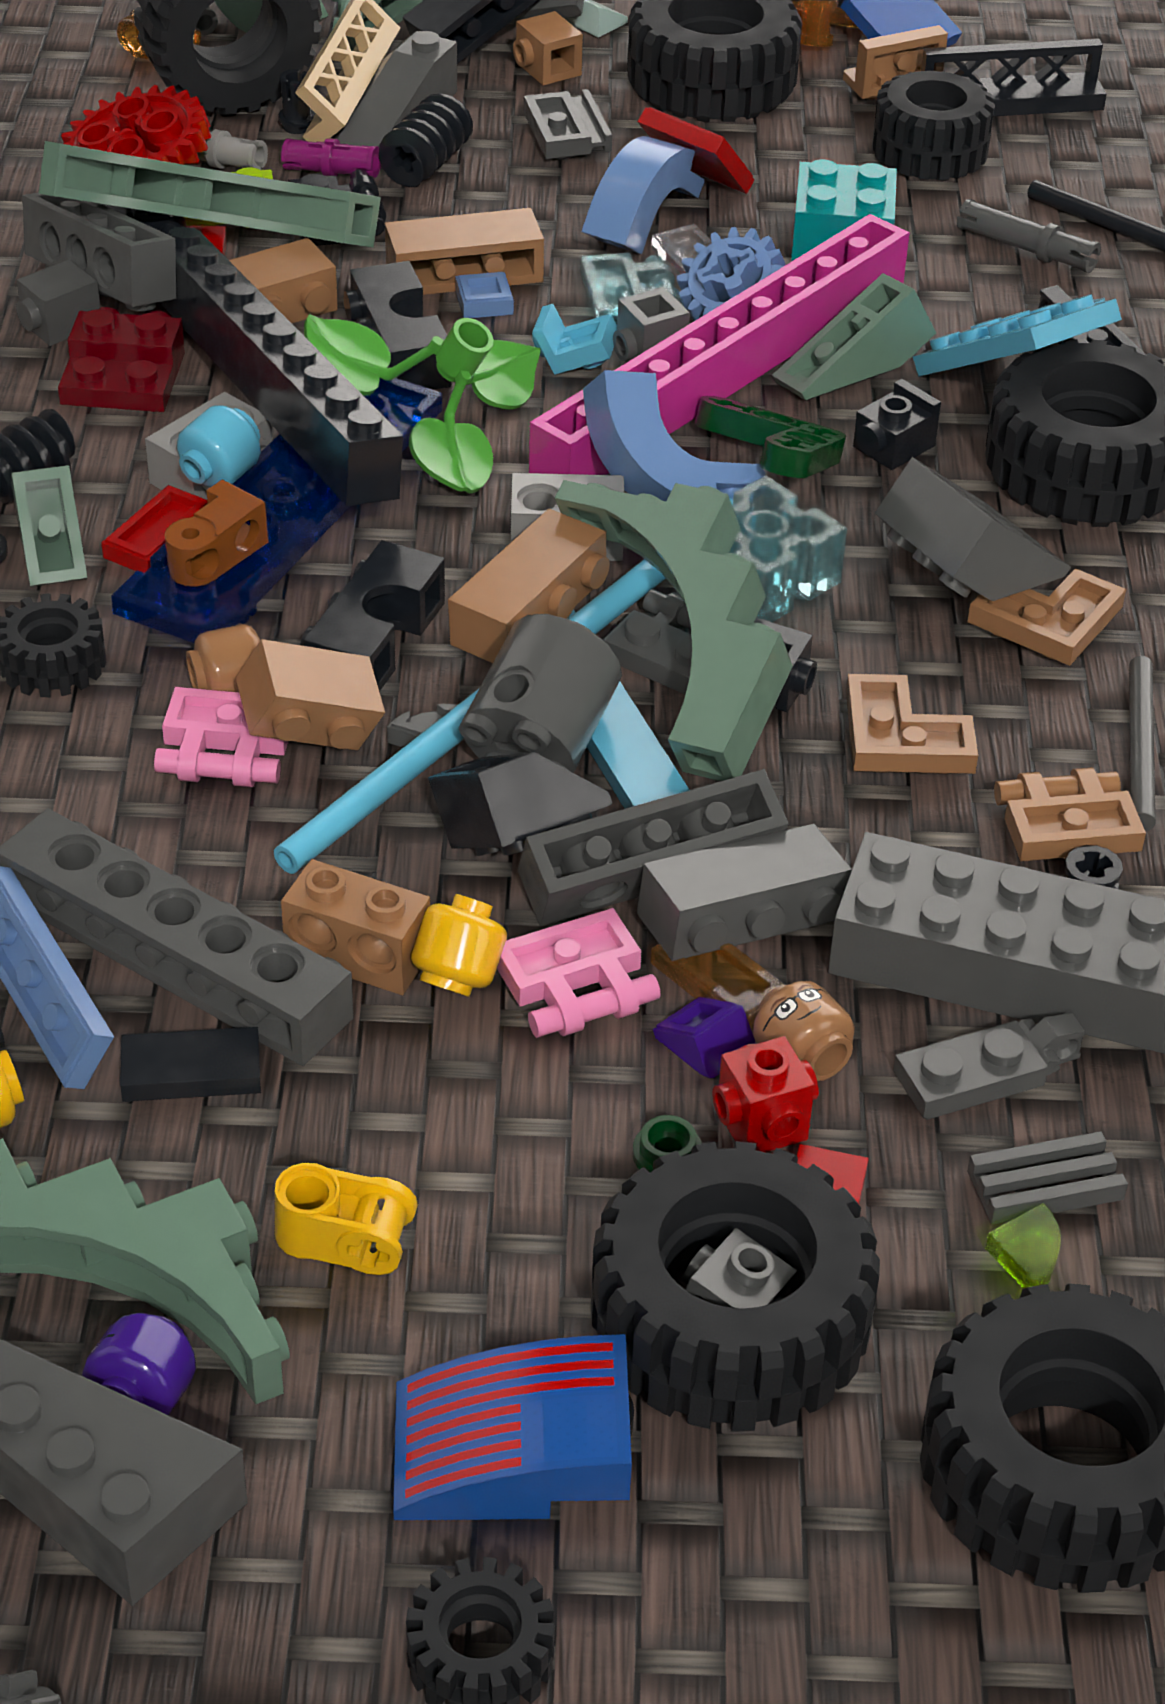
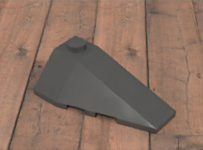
M416 31L383 58L348 122L334 135L333 139H338L341 144L379 147L383 137L395 125L400 123L413 108L418 106L423 99L431 94L438 93L453 96L457 92V42L441 38L438 34L431 31Z

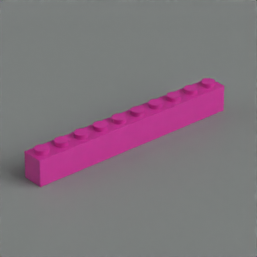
M869 214L614 371L656 373L660 415L667 432L671 434L696 418L702 396L727 398L793 356L882 273L904 284L910 232ZM583 390L530 421L529 473L609 474L599 458L589 434Z

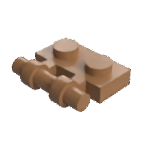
M1092 767L1076 768L1071 771L1070 775L1042 777L1040 772L1019 773L1015 780L995 782V800L998 806L1007 805L1004 819L1020 861L1066 858L1073 849L1084 845H1098L1114 853L1142 851L1146 832L1129 791H1120V778L1116 771L1096 773Z

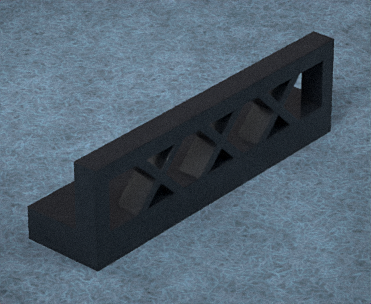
M1100 39L923 48L921 71H934L935 63L954 62L960 68L954 74L969 77L975 83L983 85L987 88V92L992 94L995 104L993 117L1104 110L1107 95L1098 80L1103 48ZM1088 54L1085 72L1066 73L1061 68L1074 55ZM1030 57H1042L1047 62L1035 75L1023 76L1017 70ZM998 59L1004 65L990 78H979L974 73L986 60Z

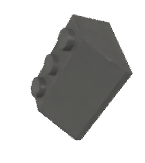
M913 457L875 512L878 517L892 527L886 535L889 539L912 553V558L927 569L940 575L938 579L966 598L974 590L989 600L995 601L1063 578L1071 568L989 504Z

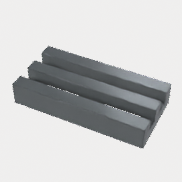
M1102 1131L970 1155L967 1170L991 1225L1124 1200L1128 1186L1123 1173H1115L1117 1161L1113 1153H1105L1107 1141ZM1095 1175L1097 1176V1178L1059 1185V1182L1068 1181ZM1032 1187L1030 1191L997 1196L998 1193Z

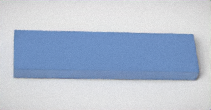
M0 866V978L64 1088L85 1089L114 1036L10 867Z

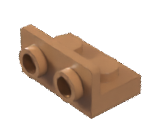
M940 25L860 40L857 65L854 68L844 70L843 80L862 99H877L878 90H881V86L886 81H891L893 77L905 75L908 72L921 71L923 48L946 47L948 33ZM944 62L935 63L934 71L943 72Z

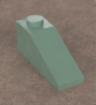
M882 273L774 372L772 377L777 384L804 400H808L901 367L936 334V331L915 289Z

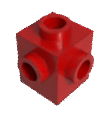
M785 1036L758 1044L744 1045L737 1050L721 1054L719 1085L713 1087V1103L720 1121L728 1128L735 1142L756 1143V1151L766 1153L776 1148L779 1149L808 1140L813 1100L818 1098L819 1094L818 1082L810 1063L807 1060H799Z

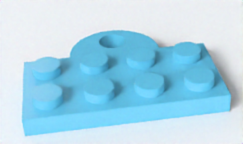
M1091 294L1062 304L1059 302L1033 311L1027 310L1004 318H995L973 325L969 330L958 331L930 340L932 350L913 356L918 376H923L1037 350L1122 320L1116 299L1105 301V298L1093 300Z

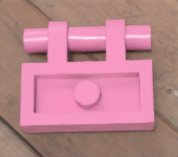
M184 687L174 688L162 730L164 745L180 746V750L157 748L154 758L155 772L177 774L179 781L199 782L201 777L232 779L234 786L254 787L255 782L275 784L279 782L280 759L262 758L259 756L260 754L284 756L288 741L250 735L239 692ZM206 748L235 751V754L208 753L205 750Z
M614 908L506 940L497 966V970L519 1007L543 999L547 1003V1007L528 1013L529 1025L536 1038L557 1031L560 1035L567 1036L582 1031L585 1022L613 1014L617 1019L635 1014L639 1011V1005L658 1000L661 996L658 981L653 974L633 980L627 974L640 969L641 949ZM598 982L602 987L601 990L576 997L572 991Z

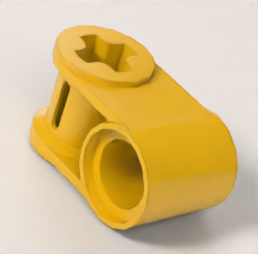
M300 1163L284 1170L275 1183V1239L278 1246L286 1254L296 1258L313 1259L351 1267L366 1274H388L397 1269L403 1253L399 1239L403 1227L413 1221L418 1207L417 1199L408 1187L389 1178L367 1177L330 1169L317 1163ZM383 1198L385 1202L382 1210H379L378 1200ZM373 1242L376 1243L377 1251L375 1253L370 1252Z

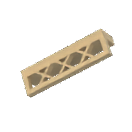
M374 0L349 1L295 92L316 113L303 135L306 141L324 142L325 139L331 138L346 125L400 30V27ZM360 11L375 25L373 28L365 27ZM346 36L355 38L356 45L353 51L350 49ZM332 60L341 62L342 70L339 75L336 74ZM315 85L326 86L328 94L325 98L314 88Z

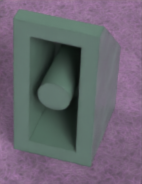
M69 465L12 473L11 485L30 587L86 580L88 577Z

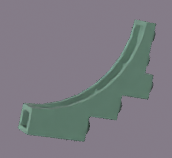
M45 141L39 194L372 248H374L381 197L243 175Z
M0 1139V1273H38L95 1283L146 1302L192 1330L229 1365L255 1404L284 1394L281 1362L290 1358V1352L286 1337L277 1319L272 1316L264 1320L257 1307L260 1304V1298L252 1276L249 1246L258 1241L255 1222L244 1201L233 1203L220 1178L146 1205L136 1182L131 1181L124 1184L111 1158L37 1185L28 1162L24 1161L15 1164L4 1139Z

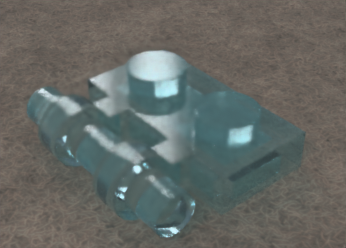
M630 252L581 256L580 275L595 318L612 314L617 324L618 299L660 287H665L684 306L679 290L673 287L675 279L671 267L663 262L662 258L658 255H651L642 263H633Z

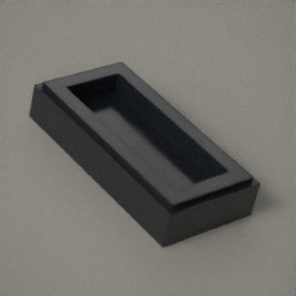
M258 1027L121 1035L120 1087L122 1102L261 1093Z

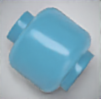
M223 405L210 407L186 426L178 435L177 450L180 457L179 464L181 470L192 482L203 484L209 488L222 479L233 484L259 460L261 453L259 429L253 419L238 408H230Z

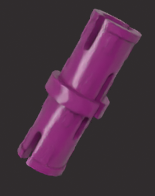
M287 138L282 145L281 161L284 162L283 168L285 170H308L322 172L324 176L336 175L337 177L338 174H351L357 169H363L369 176L375 178L378 176L381 167L378 146L341 144L338 139L327 138L324 142Z

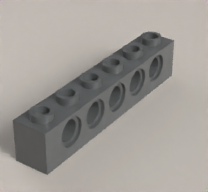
M47 808L0 846V866L10 867L43 921L233 1028L258 1027L260 1043L301 1066L310 1061L354 1018L352 972L345 969L339 962L329 957H323L291 940L284 932L263 925L241 913L234 905L215 899L191 886L182 877L176 874H169L141 859L134 851L125 847L121 848L91 832L87 826L80 822L71 821Z

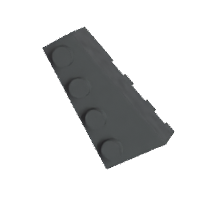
M0 1339V1494L125 1601L134 1606L248 1503L243 1449Z

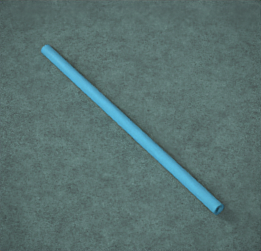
M729 498L739 521L741 509L735 500ZM644 559L568 619L584 625L594 634H597L666 578ZM478 690L274 849V857L278 865L290 874L299 871L311 859H314L460 743L464 737L459 732V726Z

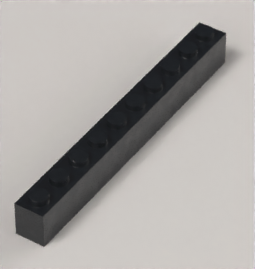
M190 227L171 229L168 235L175 238L176 299L160 302L174 318H182V327L346 506L400 499L403 435L200 231Z

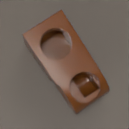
M223 479L206 490L207 505L194 513L193 517L180 519L166 529L165 543L171 578L185 586L206 585L267 544L268 530L265 501Z

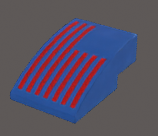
M626 1334L558 1338L500 1347L463 1356L427 1368L396 1382L394 1520L550 1519L551 1501L630 1500L632 1455Z

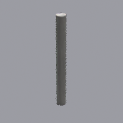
M1138 656L1129 663L1130 796L1144 830L1149 831L1156 824L1153 663L1148 657Z

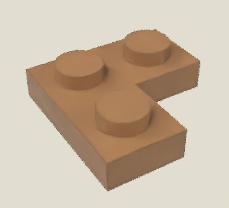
M1075 568L1049 597L1031 589L995 601H991L980 594L970 604L968 623L987 630L998 637L1006 638L1041 653L1049 659L1057 660L1070 666L1122 609L1126 589Z
M848 674L846 699L854 771L939 774L976 773L978 750L972 715L912 714L907 675Z

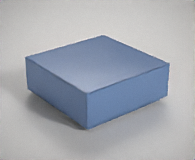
M505 272L455 276L456 295L463 318L513 315L514 299Z

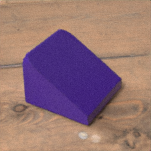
M698 997L652 1029L658 1041L695 1071L707 1078H715L720 1074L721 1054L737 1050L744 1045L756 1044L743 1005Z

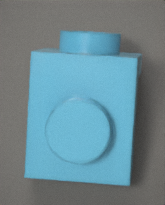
M549 304L542 307L532 332L534 346L540 348V356L546 358L554 375L580 367L592 369L610 359L614 348L613 335L617 331V324L612 314H608L565 327L555 306Z

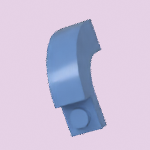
M649 136L637 137L629 142L613 159L602 177L581 232L598 241L642 254L654 217L661 203L672 190L699 198L704 179L690 171L695 151Z
M604 370L583 388L586 422L595 450L610 475L624 476V490L627 493L633 495L646 493L662 501H667L675 483L697 488L700 486H710L722 493L728 494L729 498H732L739 506L747 503L748 497L766 486L765 470L759 466L760 464L706 461L690 455L676 444L667 432L661 419L656 373Z

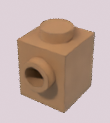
M556 11L516 21V40L513 43V54L516 63L543 86L581 76L583 34Z

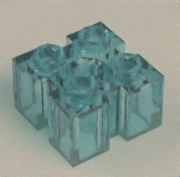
M764 476L734 492L732 507L741 529L729 553L740 555L748 561L754 562L766 594V598L756 618L774 622L793 611L794 599H807L810 601L841 583L847 528L816 507L803 512L797 508V495L768 476Z

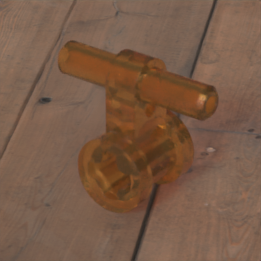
M791 0L802 21L800 44L819 47L832 46L834 35L830 34L831 24L858 28L843 9L838 7L839 0Z

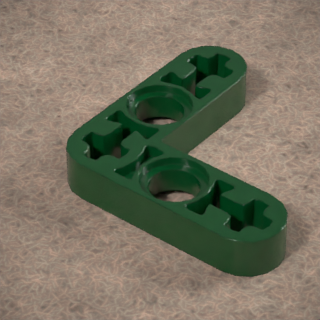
M702 396L700 398L695 424L702 429L763 446L759 466L771 473L792 478H807L839 464L846 441V435L840 431L715 396Z

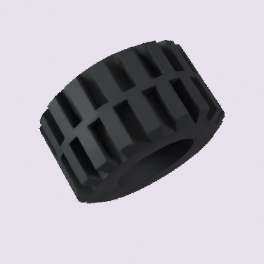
M915 71L895 76L891 81H886L881 86V90H878L872 151L875 152V157L879 161L885 163L884 166L897 168L900 174L918 177L919 179L949 180V178H960L967 176V173H974L980 169V165L985 164L987 161L995 108L994 98L983 85L954 73Z

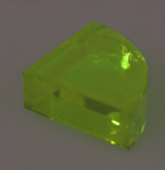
M1042 1203L989 1232L985 1249L1023 1289L1048 1284L1058 1261L1061 1246L1060 1230L1054 1215Z

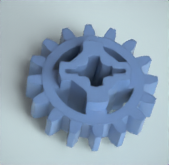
M731 227L728 238L721 239L714 232L711 233L712 244L705 247L700 243L694 245L697 257L695 259L683 258L681 263L686 273L678 275L676 279L681 289L678 293L684 307L690 312L693 321L786 265L780 249L775 248L771 237L766 236L760 240L756 229L753 228L744 237H740L737 228Z

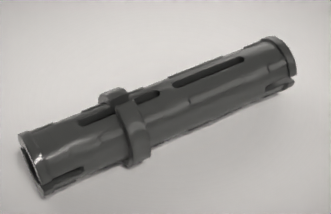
M972 199L965 200L959 212L971 215L967 216V218L957 217V227L959 229L968 230L1035 253L1040 261L1050 263L1052 260L1081 269L1086 273H1091L1098 263L1097 259L1088 256H1091V254L1100 255L1101 244L1065 233L1060 225L1049 223L1047 226L977 203Z

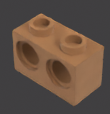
M311 859L281 900L283 932L291 940L313 952L339 962L345 969L352 972V979L403 996L420 970L412 963L410 956L427 907L430 906V897Z

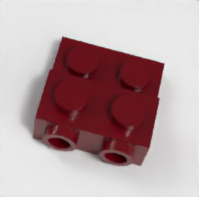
M111 307L79 311L68 337L69 360L58 385L60 405L165 412L185 354L182 318H173L163 311H151L142 315L120 314Z

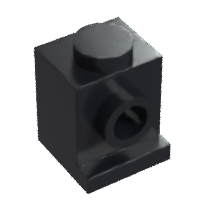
M903 379L894 382L893 392L857 411L853 447L888 469H896L910 461L912 457L915 458L935 446L941 401Z

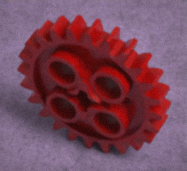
M153 85L147 93H142L139 87H135L131 96L127 97L123 93L117 92L115 101L111 103L101 99L98 101L100 109L96 111L85 109L83 111L85 120L71 121L70 125L73 131L65 132L61 135L63 144L183 165L198 163L200 160L197 152L207 151L208 147L205 140L210 139L212 136L209 130V120L198 97L191 98L186 89L177 93L172 85L162 93L158 85Z

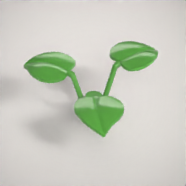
M311 314L308 315L304 324L305 337L362 395L373 394L379 385L380 378L387 381L393 380L435 354L438 372L445 379L456 383L444 413V422L435 418H424L417 422L410 432L409 447L416 463L427 474L457 491H466L467 493H475L482 489L492 471L493 453L487 437L480 428L469 423L455 424V413L465 386L472 384L477 397L488 405L501 409L520 408L528 401L534 389L535 371L540 356V348L510 341L494 340L491 332L484 324L472 318H461L455 322L444 340L434 336L428 346L396 366L387 368L391 362L389 348L382 337L368 327L347 320L322 319Z

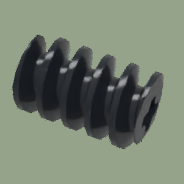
M442 93L431 94L423 99L418 106L413 108L400 123L395 125L383 137L379 144V160L381 167L388 177L406 187H418L423 180L431 177L437 169L443 166L445 161L452 157L454 152L461 148L462 144L470 139L473 133V120L469 111L462 102L450 95Z
M45 409L38 417H26L19 425L10 424L1 430L0 501L2 503L9 504L14 500L11 485V476L14 472L69 465L71 474L69 459L75 454L74 437L68 423L54 409Z

